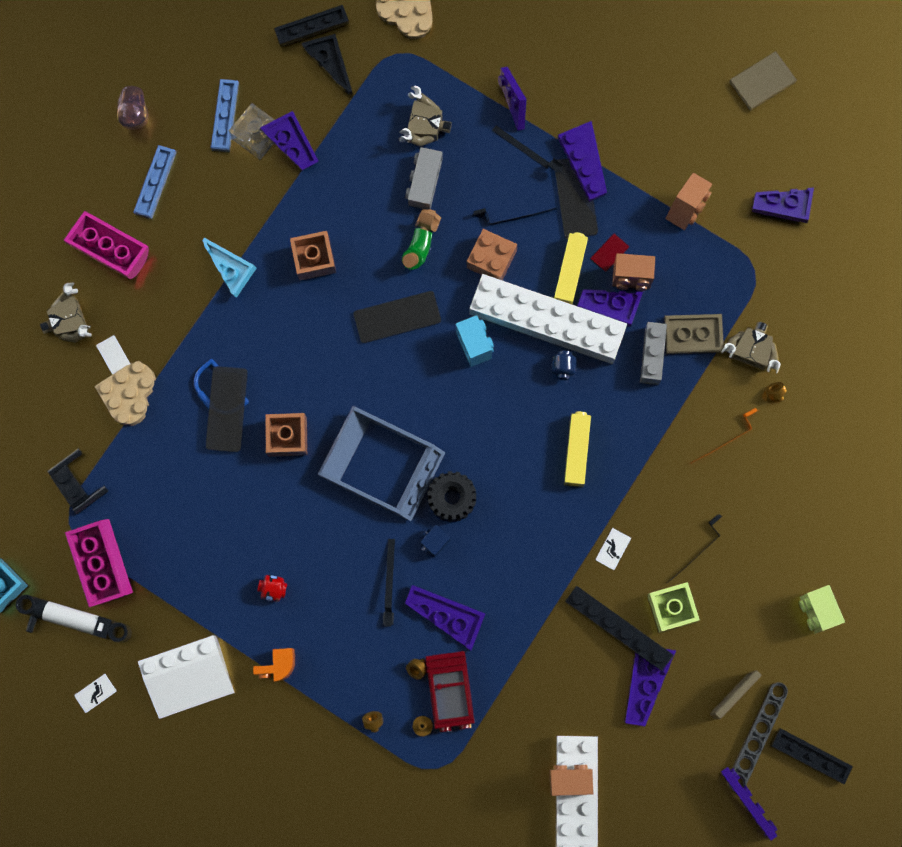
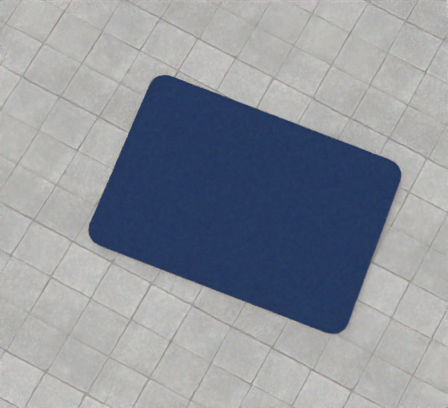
M397 53L384 58L372 69L314 152L319 162L300 172L242 255V259L253 264L257 269L237 298L231 294L229 287L224 281L158 375L156 381H154L153 392L147 397L149 406H147L145 413L146 417L134 426L123 425L81 485L88 496H91L104 485L109 492L78 515L70 506L69 525L71 530L100 520L109 519L128 577L261 666L273 665V649H295L294 670L284 680L285 682L406 763L421 769H438L452 763L464 750L716 354H666L665 347L660 384L640 383L647 322L664 324V316L722 314L724 341L752 297L756 287V274L749 257L739 248L696 222L693 225L689 224L683 230L666 220L671 207L603 166L602 171L607 194L589 202L557 138L525 120V129L517 130L512 114L506 107L422 57L411 53ZM418 86L421 89V93L430 98L442 110V121L452 122L450 133L439 131L437 141L421 146L422 148L443 153V160L431 210L436 211L441 220L436 232L429 230L433 234L429 253L424 264L417 269L411 270L403 265L402 256L410 246L415 228H420L415 226L422 208L409 206L408 199H405L407 188H411L410 175L412 170L415 171L416 164H414L415 154L419 153L420 147L409 143L407 140L400 142L399 138L404 136V134L399 133V131L404 128L408 129L414 100L417 101V98H409L408 93L412 92L415 95L411 87ZM497 125L549 163L555 158L563 164L564 169L561 173H557L550 167L548 169L495 133L493 128ZM557 208L556 210L548 211V212L541 213V214H537V215H534V216H529V217H524V218H520V219H515V220H511V221H506V222H502V223H497V224L489 225V222H490V223H494V222H498V221H502V220L512 219V218H516V217H521V216L530 215V214L542 212V211H545V210ZM486 209L487 214L472 217L473 211ZM483 229L517 244V252L502 281L554 298L569 234L578 232L588 237L572 305H578L583 289L606 290L607 292L626 291V293L643 292L631 327L626 326L613 364L483 319L487 329L485 330L486 337L491 338L494 352H492V359L470 367L456 334V323L473 317L470 315V306L482 275L468 269L467 260ZM327 231L336 273L299 280L290 238ZM615 233L630 246L623 254L655 256L654 280L651 288L646 291H637L636 288L617 289L616 286H612L614 264L605 272L590 258ZM558 351H570L577 359L576 373L570 376L568 380L557 379V376L551 372L552 357ZM210 359H213L219 367L217 369L212 365L207 367L200 374L198 384L200 390L215 404V407L223 411L232 410L243 402L239 397L241 394H244L249 400L246 406L232 415L224 416L216 414L211 409L209 410L198 398L197 392L194 389L193 380L195 373ZM355 406L434 444L444 451L445 455L433 479L435 477L438 478L441 473L446 474L448 471H452V473L460 472L461 475H466L473 482L476 489V504L473 511L468 514V517L462 518L461 521L455 520L452 522L440 519L429 506L428 487L412 521H409L332 484L318 475L351 408ZM577 411L586 412L587 415L591 416L584 487L564 485L571 415ZM305 413L307 417V455L269 457L266 453V414ZM370 422L340 481L396 508L426 448ZM448 490L444 498L447 503L456 504L460 499V495L456 490ZM435 525L451 538V541L436 557L432 554L430 556L426 555L421 550L423 546L420 543L422 534L427 529L431 531ZM388 539H395L392 589L394 622L391 627H384L383 613L385 612ZM266 575L282 577L284 583H287L284 599L281 598L279 602L263 600L261 592L257 591L259 580H264ZM412 585L486 613L472 650H469L405 604ZM465 651L475 723L471 724V728L459 730V726L451 727L452 731L440 732L439 728L435 729L428 672L421 679H414L408 674L406 665L412 659H424L426 661L425 656ZM463 671L433 675L434 686L439 683L443 685L464 682ZM465 685L444 687L440 690L435 689L439 720L469 716ZM372 711L380 712L383 718V725L375 733L366 729L362 720L366 713ZM419 716H426L432 721L433 728L427 736H419L413 730V722Z

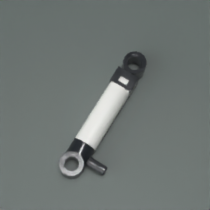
M22 595L16 601L18 612L30 616L25 630L29 633H33L37 619H41L104 639H111L118 643L127 642L132 635L131 628L124 623H116V621L34 596ZM30 600L32 603L31 608L26 610L24 605L26 601ZM122 627L124 629V635L121 638H118L116 636L117 629Z

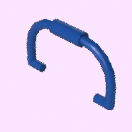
M213 359L208 360L198 369L193 380L198 398L209 410L211 409L216 414L225 416L240 411L249 403L244 394L239 396L243 401L232 410L223 411L217 409L209 397L200 390L198 384L200 374L210 365L215 369L219 367Z

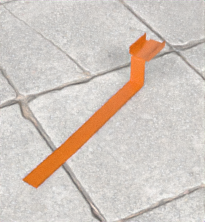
M756 408L743 414L750 430L752 427L746 417L757 412Z

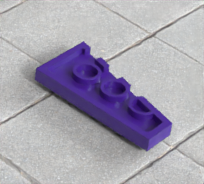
M414 585L411 586L405 602L406 605L431 621L469 650H472L486 613Z
M666 649L670 653L675 655L676 650ZM635 653L625 723L646 726L672 659L661 672Z
M728 767L720 771L736 795L740 797L745 808L753 815L752 817L757 825L763 829L767 839L771 841L776 838L777 834L775 831L778 829L771 820L767 821L762 814L765 811L758 802L756 804L753 803L750 798L752 793L747 786L742 787L738 782L740 777L733 768L730 770Z

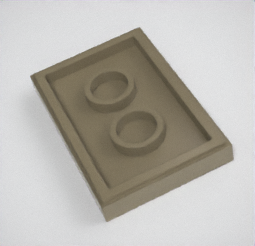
M775 51L730 79V84L751 111L796 83L797 79Z
M722 314L664 316V324H667L665 338L666 354L721 353L724 348Z
M757 670L749 672L715 707L710 715L715 720L721 719L762 675Z

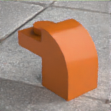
M273 649V665L253 666V674L259 675V679L271 678V674H273L274 682L285 680L294 670L295 649Z

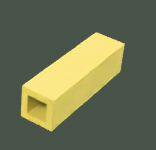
M575 232L574 234H569L554 299L573 304L588 237H585L582 233Z
M577 411L571 415L564 485L584 487L591 422V416L587 415L586 412Z

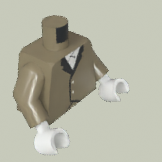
M413 86L411 89L414 90L415 95L410 92L408 97L411 99L417 98V101L414 100L408 129L404 128L399 131V133L404 134V136L399 138V141L405 142L407 140L409 143L421 147L437 141L439 131L450 133L452 122L442 121V110L430 98L421 93V89L418 86Z
M66 283L63 287L64 291L51 305V308L47 310L50 320L40 323L44 334L54 331V334L59 339L77 343L85 337L92 336L88 331L91 327L86 325L79 301L72 296V294L78 293V289H72L74 283Z
M757 322L755 330L747 328L745 332H738L729 339L721 353L724 351L729 352L731 359L758 369L765 370L767 368V372H770V369L773 368L778 373L781 366L778 361L776 344L772 342V336L765 334L768 325L763 322Z

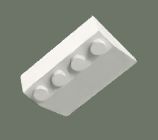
M214 635L138 661L144 683L159 719L235 693L218 638Z

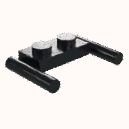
M79 448L47 471L77 515L109 492L104 485L91 496L87 495L68 467L71 462L83 454Z

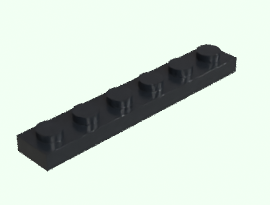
M578 586L574 588L565 602L661 672L674 656Z

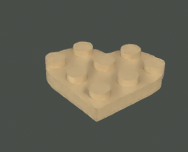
M377 0L376 2L379 18H382L389 25H397L399 32L407 36L408 39L423 38L432 28L433 20L430 0Z
M136 361L123 367L94 387L111 416L119 424L134 426L146 417L145 413L147 406H149L147 397L153 392L152 388L156 378L154 372L147 365Z

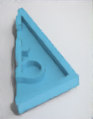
M204 238L202 241L206 250L229 287L231 294L237 298L257 268L246 260Z

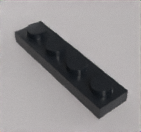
M340 5L275 27L274 30L280 47L347 25L349 20L344 6Z
M781 728L778 729L771 744V747L841 784L846 783L853 768L852 765Z

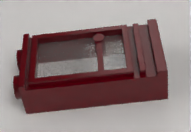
M465 651L425 656L435 729L439 728L440 732L452 731L451 727L459 726V730L471 728V724H474L475 721Z

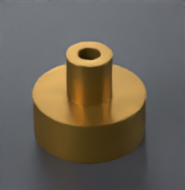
M775 382L770 384L765 392L770 400L781 402L784 400L783 396L786 393V389L782 382Z
M412 659L406 665L408 674L414 679H421L427 673L426 661L424 659Z
M378 711L368 712L362 718L364 727L373 733L378 732L379 727L383 725L382 714Z
M419 716L414 720L413 730L417 735L427 736L431 733L433 724L428 717Z

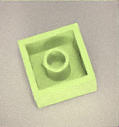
M688 582L648 594L659 633L700 620Z
M830 585L800 596V607L803 612H806L809 618L807 619V624L811 631L814 630V633L845 623Z

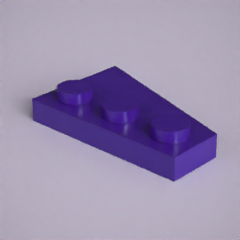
M502 67L500 68L498 83L503 90L517 130L525 129L527 99L509 68Z
M293 111L259 128L300 170H304L319 162Z
M814 187L807 188V190L790 189V191L779 192L778 190L756 192L752 212L808 223Z
M583 289L577 307L627 323V326L631 327L643 292L626 293V291L607 292L606 290Z

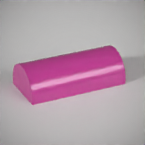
M86 211L83 212L64 239V242L128 279L134 278L140 272L149 252L148 246Z

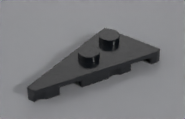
M336 34L302 43L303 49L348 95H352V88Z

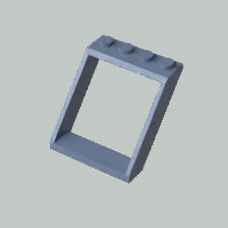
M353 406L318 475L342 489L406 520L412 521L445 452L434 444ZM370 422L426 448L396 508L340 481Z

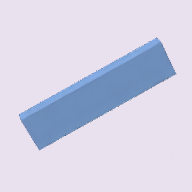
M220 79L211 150L230 152L239 88L237 80Z
M158 145L133 211L135 215L149 219L153 218L176 156V150Z

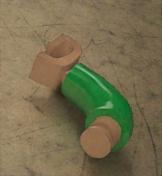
M431 209L421 210L415 226L420 228H415L410 246L402 256V262L406 268L414 270L424 264L429 253L433 234L429 230L436 232L441 220L436 211Z

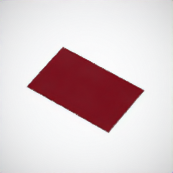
M614 233L590 259L606 272L614 264L617 253L623 254L630 246Z

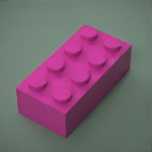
M109 519L100 520L65 532L89 607L133 593Z

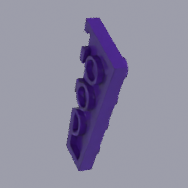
M592 121L558 134L557 138L588 201L590 202L605 196L607 190Z

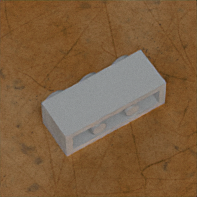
M420 147L419 153L415 154L414 164H416L415 171H411L410 181L412 184L411 188H407L405 199H408L409 206L427 210L431 209L443 160V153L441 151Z
M647 322L640 383L659 385L662 380L667 324Z

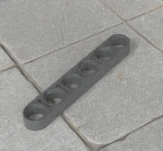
M773 683L769 687L734 763L733 769L742 779V787L747 785L787 697L788 690L783 683ZM775 686L782 687L783 695L781 697L774 696L773 688ZM767 704L774 705L775 713L773 715L765 713L764 709ZM759 722H764L767 725L765 733L761 734L757 731L756 726ZM751 740H756L759 744V748L755 752L750 751L748 748V743ZM743 758H747L750 761L751 765L747 770H743L740 767V761Z

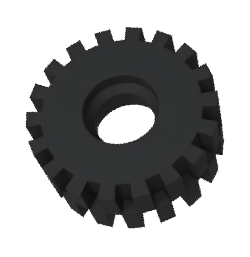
M448 471L446 474L441 473L438 478L435 477L433 479V483L429 486V506L434 514L442 520L452 522L455 520L461 521L462 518L465 519L473 511L476 504V489L473 482L466 475H461L460 472L452 473V471ZM448 490H456L459 493L460 499L456 504H449L445 501L444 496Z

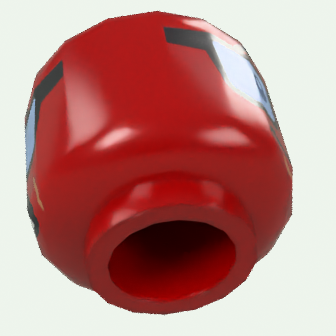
M266 575L264 580H259L257 591L261 592L263 600L279 602L281 598L284 599L287 583H284L282 577Z

